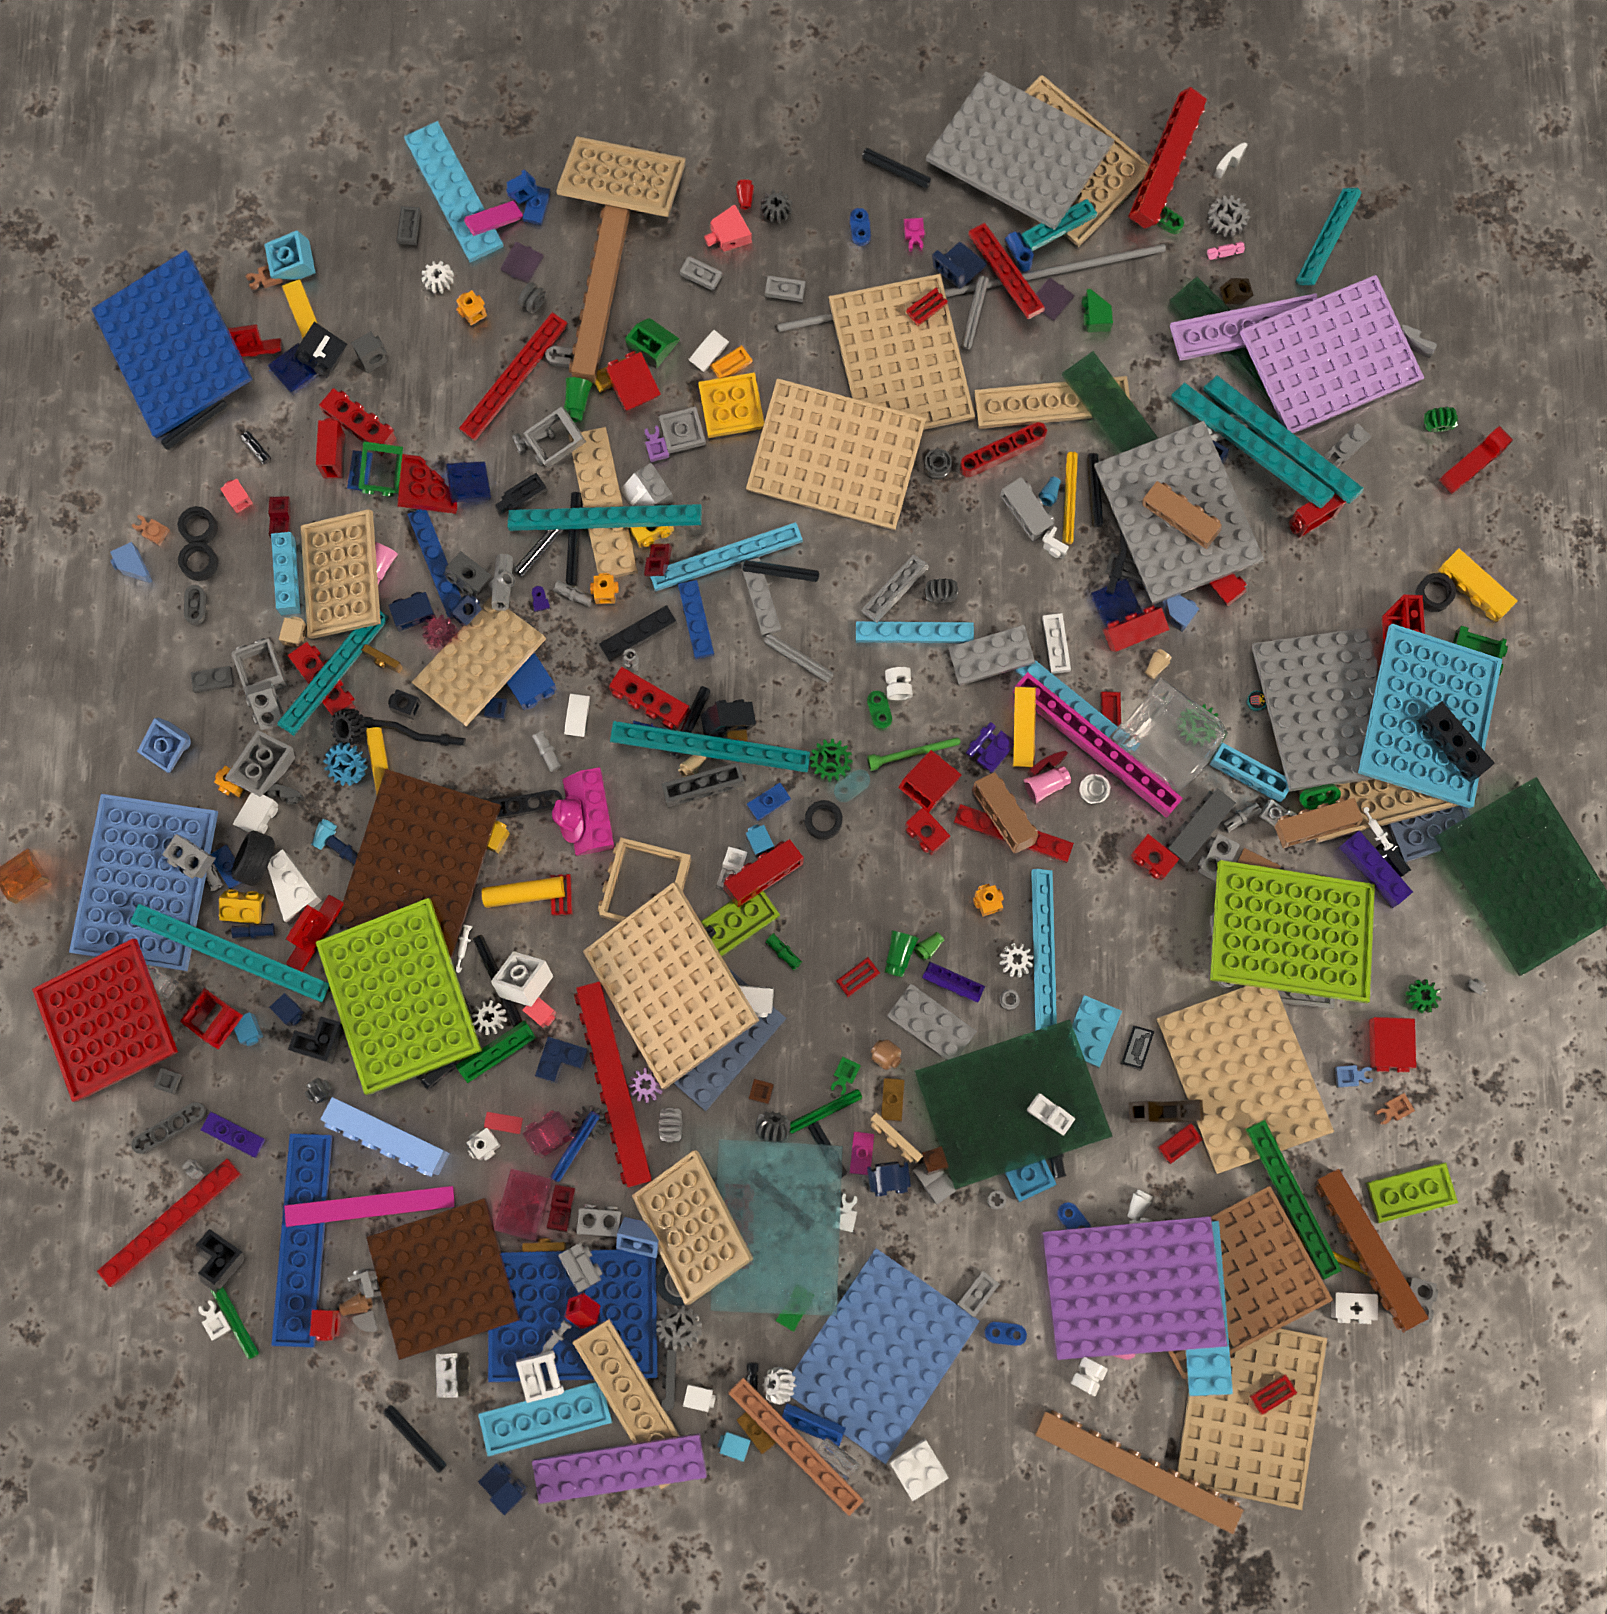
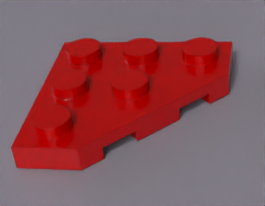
M402 454L397 507L456 514L458 493L453 488L450 489L444 483L445 480L435 470L432 471L421 456Z

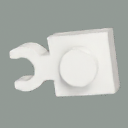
M843 1194L841 1197L843 1208H836L832 1228L853 1232L857 1212L852 1211V1207L857 1203V1196H854L852 1203H847L845 1201L846 1194Z
M210 1300L208 1301L210 1305L209 1311H205L203 1306L198 1307L200 1314L206 1316L207 1319L202 1323L211 1340L214 1341L232 1329L222 1311L216 1313V1303Z

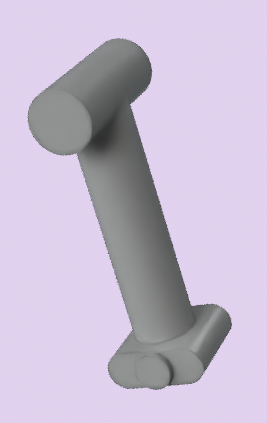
M551 426L537 435L535 439L539 440L546 436L554 438ZM519 433L512 435L519 454L525 453V445L527 444L524 440L526 437L521 438Z

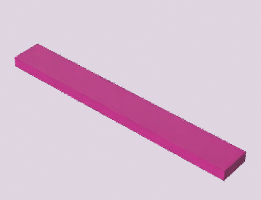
M453 1186L286 1205L284 1206L286 1227L452 1208L455 1207Z

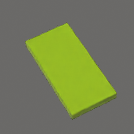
M762 891L738 908L731 900L700 922L704 928L710 925L716 931V935L711 940L722 957L780 917V914L764 891Z
M1446 1162L1365 1183L1377 1223L1458 1203Z

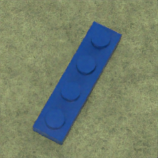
M694 580L680 583L678 587L695 660L714 656L698 582Z

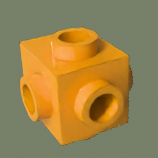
M472 290L461 294L456 300L458 308H456L461 318L465 317L470 325L487 316L483 306L485 305L480 295L476 296Z
M600 573L598 576H594V582L590 583L591 594H594L595 603L616 604L615 593H619L618 581L614 580L613 575Z
M224 766L223 769L217 772L214 783L219 786L218 790L228 796L231 793L240 798L245 789L225 780L231 768Z
M985 884L978 887L973 901L976 909L980 908L982 917L1002 911L1003 909L1001 901L1004 898L1001 890H997L996 885L990 886V884Z

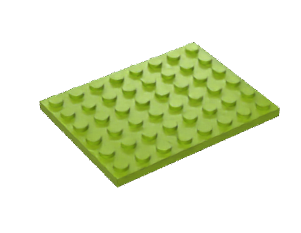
M1218 861L1210 980L1369 1003L1375 884L1230 861Z
M430 898L316 942L365 1095L378 1092L482 1051Z

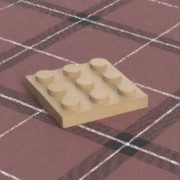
M874 1114L870 1120L872 1122L871 1128L879 1135L881 1133L885 1134L888 1137L886 1142L894 1149L899 1147L903 1151L901 1156L909 1163L912 1161L917 1163L923 1155L880 1115Z

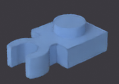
M1357 1065L1335 1067L1337 1088L1359 1086V1080L1363 1083L1372 1082L1373 1079H1367L1364 1076V1073L1372 1071V1068L1365 1067L1357 1071Z

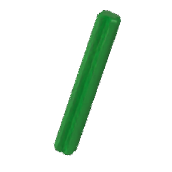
M859 1089L853 1090L791 1121L789 1132L793 1134L861 1100V1092Z
M222 1287L218 1293L210 1289L247 1359H253L259 1352L225 1289Z

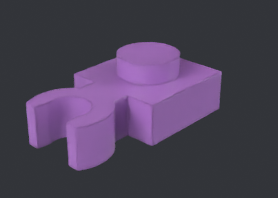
M655 426L656 432L652 435L649 434L648 429H645V436L650 440L645 442L650 462L669 458L664 437L659 438L660 431L658 426Z

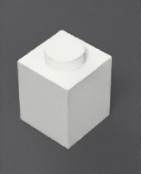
M688 1384L683 1406L708 1412L709 1407L714 1408L716 1395H712L713 1389Z

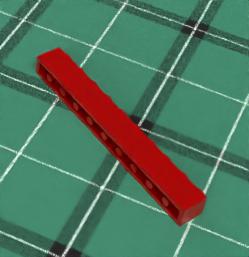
M599 981L577 987V993L574 994L577 1006L581 1005L582 1013H579L581 1024L586 1025L587 1033H584L587 1045L591 1044L592 1052L589 1053L592 1065L596 1064L598 1072H595L594 1075L597 1085L601 1084L603 1092L599 1093L602 1105L606 1104L608 1112H604L606 1122L611 1124L613 1132H610L612 1144L617 1145L618 1152H615L617 1164H622L623 1172L620 1173L623 1185L627 1184L628 1188L649 1183L652 1181V1176L602 984Z

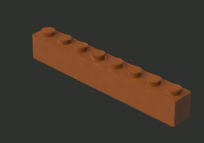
M1340 1169L1318 1179L1314 1183L1316 1194L1319 1198L1324 1199L1327 1204L1325 1208L1328 1214L1336 1219L1338 1231L1341 1235L1346 1236L1349 1241L1347 1245L1353 1254L1356 1253L1360 1260L1358 1262L1360 1268L1364 1273L1367 1272L1371 1278L1369 1282L1374 1291H1378L1381 1295L1383 1307L1387 1311L1390 1310L1393 1315L1392 1321L1398 1330L1401 1329L1404 1333L1428 1320L1427 1314Z

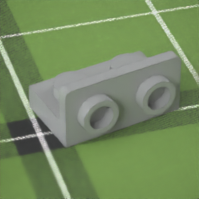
M370 1268L354 1271V1276L348 1277L349 1282L362 1281L360 1283V1290L362 1295L366 1296V1299L382 1296L376 1272L371 1271Z

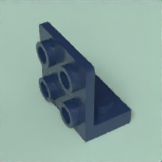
M958 242L946 254H942L939 250L932 254L933 267L959 289L986 267V262L962 242Z

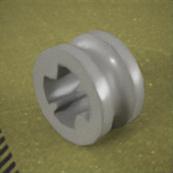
M994 1191L987 1198L988 1205L995 1210L1003 1208L1007 1202L1005 1194L1001 1191ZM995 1194H998L999 1198L1003 1199L1002 1204L999 1203V1206H995V1202L991 1201L992 1196L995 1197Z

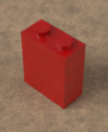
M635 351L625 355L626 359L620 362L618 359L607 363L608 367L605 369L624 412L661 395L641 352L637 354Z
M332 418L318 420L316 466L323 478L343 479L345 433L338 420Z
M930 750L904 777L898 788L929 813L956 785L961 774L939 755Z
M1384 1017L1369 1019L1370 1068L1377 1069V1072H1389V1069H1397V1073H1410L1411 1069L1416 1068L1415 1019Z

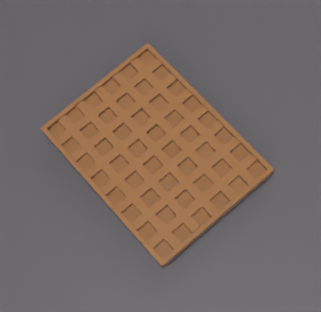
M1270 1186L1211 1216L1212 1221H1219L1230 1354L1333 1301ZM1186 1350L1168 1351L1182 1379L1187 1378Z

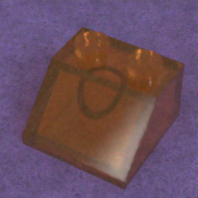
M29 848L0 866V889L7 900L15 904L50 881Z

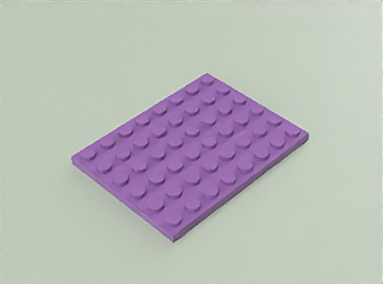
M1211 1216L1043 1232L1058 1360L1228 1346Z

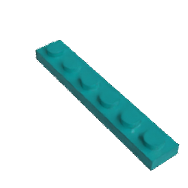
M1359 188L1342 189L1296 279L1298 285H1315L1362 193Z

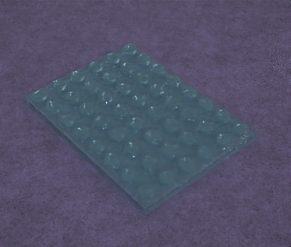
M718 1140L716 1187L753 1260L711 1289L710 1311L837 1316L843 1146Z

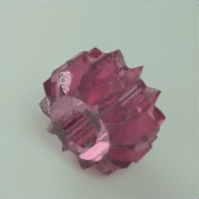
M441 614L439 619H437L433 615V620L426 619L428 625L422 626L423 631H425L422 634L423 638L427 639V644L433 643L435 648H438L440 643L442 647H445V642L451 643L452 639L450 637L456 635L453 631L456 627L454 624H451L452 620L449 617L445 619L444 615Z

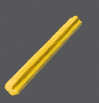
M1068 452L1066 461L1062 542L1068 545L1072 544L1074 539L1077 452Z

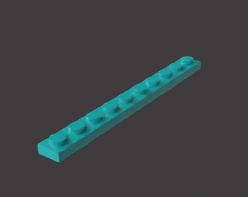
M1218 375L1204 386L1203 391L1309 474L1334 491L1335 494L1348 504L1363 492L1364 488Z
M1185 382L1172 394V400L1199 420L1204 421L1207 426L1320 509L1334 496V491Z
M702 505L509 510L507 527L509 531L693 526L702 524Z
M613 721L610 742L794 771L808 772L810 751Z
M138 904L130 923L321 1003L330 987L329 983L141 904Z

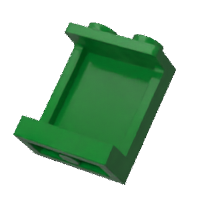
M1460 626L1455 631L1454 644L1500 659L1506 656L1508 646H1506L1507 639L1502 638L1498 641L1468 632L1469 628L1465 626ZM1501 664V669H1500V674H1499V676H1500L1501 673H1502L1503 666H1504L1503 664Z

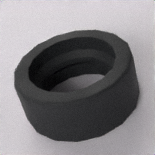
M190 507L183 511L178 518V531L188 543L199 541L207 544L217 534V521L210 511L204 507ZM196 516L205 517L209 522L206 532L199 536L190 535L186 528L188 522Z
M199 541L191 542L180 551L178 565L182 572L191 580L203 581L212 577L217 571L218 557L206 543ZM197 551H204L209 556V564L201 571H191L187 566L188 558Z
M1431 573L1425 576L1418 584L1415 593L1416 595L1423 596V608L1425 610L1440 612L1454 601L1456 586L1447 575ZM1431 582L1441 584L1447 592L1446 599L1441 603L1429 600L1425 594L1427 584Z
M828 800L814 802L805 813L807 831L817 839L827 840L833 838L842 827L843 816L841 810L835 803ZM819 809H828L835 816V824L828 831H819L813 826L812 816Z

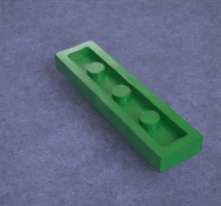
M524 1020L483 1047L482 1051L469 1056L457 1064L456 1068L465 1081L469 1083L537 1037Z

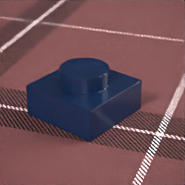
M492 698L486 704L484 717L505 720L507 699Z

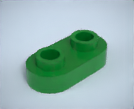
M873 691L867 698L872 723L875 728L886 730L892 724V715L887 697L881 691ZM878 697L881 701L875 703L873 699ZM885 716L886 720L880 721L879 717Z
M1335 784L1305 789L1300 794L1299 800L1304 808L1312 810L1324 803L1329 805L1335 804L1341 797V791Z

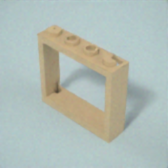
M620 838L619 843L616 842L613 854H616L614 862L611 861L609 864V881L605 880L602 892L605 893L604 898L598 903L597 911L600 912V917L619 923L627 918L626 916L609 912L626 849L680 862L675 882L678 883L682 892L691 863V855Z

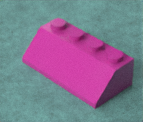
M601 768L582 770L563 778L565 796L575 795L579 798L582 807L584 831L580 840L574 843L576 856L613 850L615 843Z

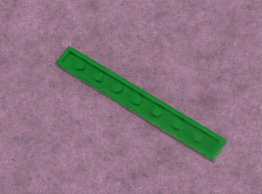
M1263 1119L1245 1128L1322 1280L1342 1271L1266 1121Z

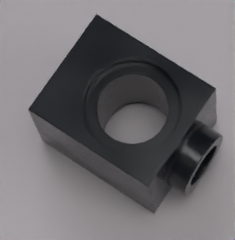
M396 689L394 694H391L388 700V705L392 712L412 720L415 719L422 703L418 697ZM403 700H407L408 704L405 707L400 708L399 703Z

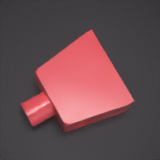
M735 205L710 222L712 233L704 236L708 247L718 243L723 251L752 243V234Z

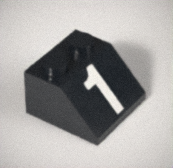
M314 321L299 344L294 356L301 363L314 369L317 374L328 378L339 363L347 343Z

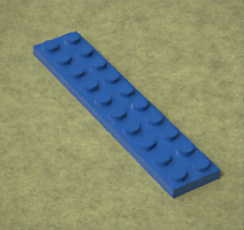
M290 1134L271 1346L315 1347L316 1336H310L312 1310H318L325 1222L286 1227L284 1206L327 1201L332 1135Z

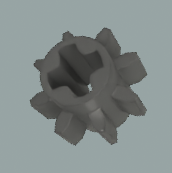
M317 1078L306 1085L308 1091L304 1093L309 1101L315 1100L318 1104L330 1097L328 1091L332 1088L328 1081H321L320 1078Z

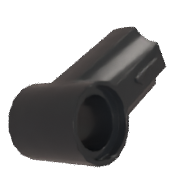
M1387 838L1388 842L1393 844V847L1385 851L1383 843H1380L1375 849L1396 873L1403 877L1411 869L1399 855V849L1396 844Z

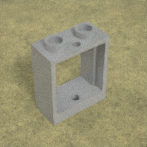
M562 406L524 432L526 436L525 443L537 453L535 455L536 460L541 466L544 464L548 468L587 442L568 412ZM561 419L574 441L548 458L535 437Z
M269 638L258 639L252 645H242L231 652L246 695H248L249 687L272 681L275 691L288 687L274 644ZM269 651L277 676L251 685L242 660Z

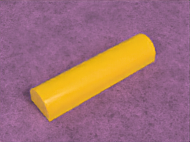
M374 727L367 728L366 736L377 795L385 769L389 770L382 728Z
M562 876L482 888V901L486 908L565 897Z

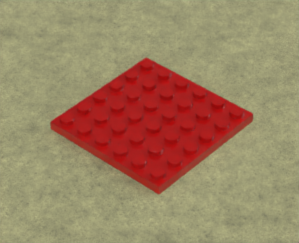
M131 939L32 989L72 1102H78L178 1053L137 939Z

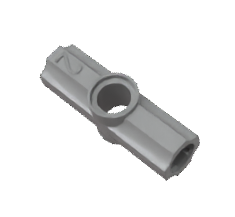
M499 554L496 557L494 578L489 582L492 590V608L497 611H505L509 608L510 590L515 585V577L512 574L513 557L508 554Z

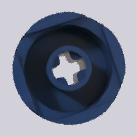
M899 1161L875 1164V1169H871V1165L867 1166L870 1192H875V1197L885 1196L887 1191L895 1190L896 1194L908 1192V1187H911L908 1161H903L904 1165H899Z

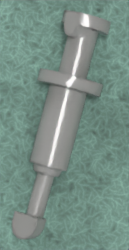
M566 1320L562 1321L558 1331L553 1329V1335L543 1346V1351L540 1354L551 1351L559 1340L564 1339L562 1334L567 1328L570 1329L572 1327Z

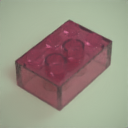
M552 1110L543 1116L544 1120L539 1123L535 1121L525 1127L526 1131L522 1133L534 1154L540 1158H544L568 1143L576 1135L567 1118L560 1111L555 1112Z
M511 1169L494 1230L537 1241L554 1180Z

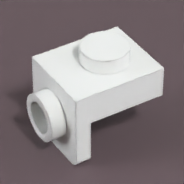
M1054 526L1052 531L1048 530L1042 539L1045 541L1043 548L1049 551L1051 556L1064 559L1069 546L1054 539L1058 529Z

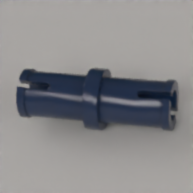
M332 835L326 842V846L340 854V858H345L355 865L358 853L352 849L350 844L346 845L335 835Z
M274 923L232 925L231 933L233 939L243 937L256 939L258 936H274L275 927Z

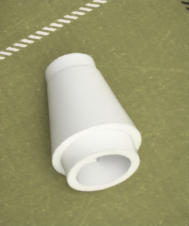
M1137 1189L1136 1193H1133L1127 1217L1139 1221L1152 1204L1151 1199L1153 1196Z

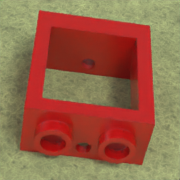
M1334 493V496L1321 509L1312 502H1308L1295 511L1288 522L1290 530L1301 538L1337 516L1346 501Z
M204 988L180 1022L202 1040L219 1050L243 1015L217 995ZM219 1004L223 1007L204 1032L199 1028L214 1006Z

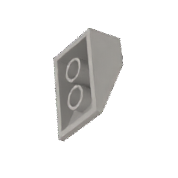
M257 730L226 775L225 780L261 797L285 774L295 759L293 748Z

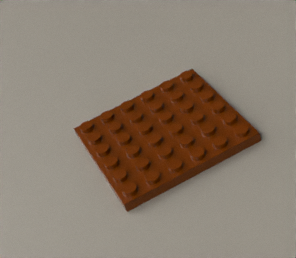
M486 1198L366 1237L399 1360L520 1321Z

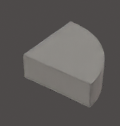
M373 1310L351 1317L359 1329L366 1332L379 1331Z

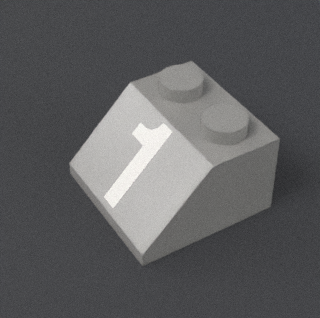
M652 463L635 472L620 489V492L630 506L669 505L673 502L671 491Z

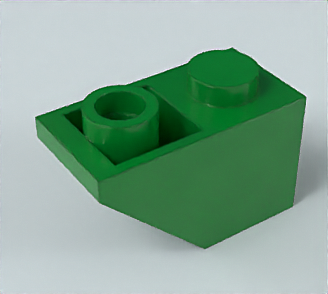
M1087 289L1085 296H1082V307L1086 308L1084 326H1087L1088 332L1111 331L1113 325L1112 306L1092 289Z

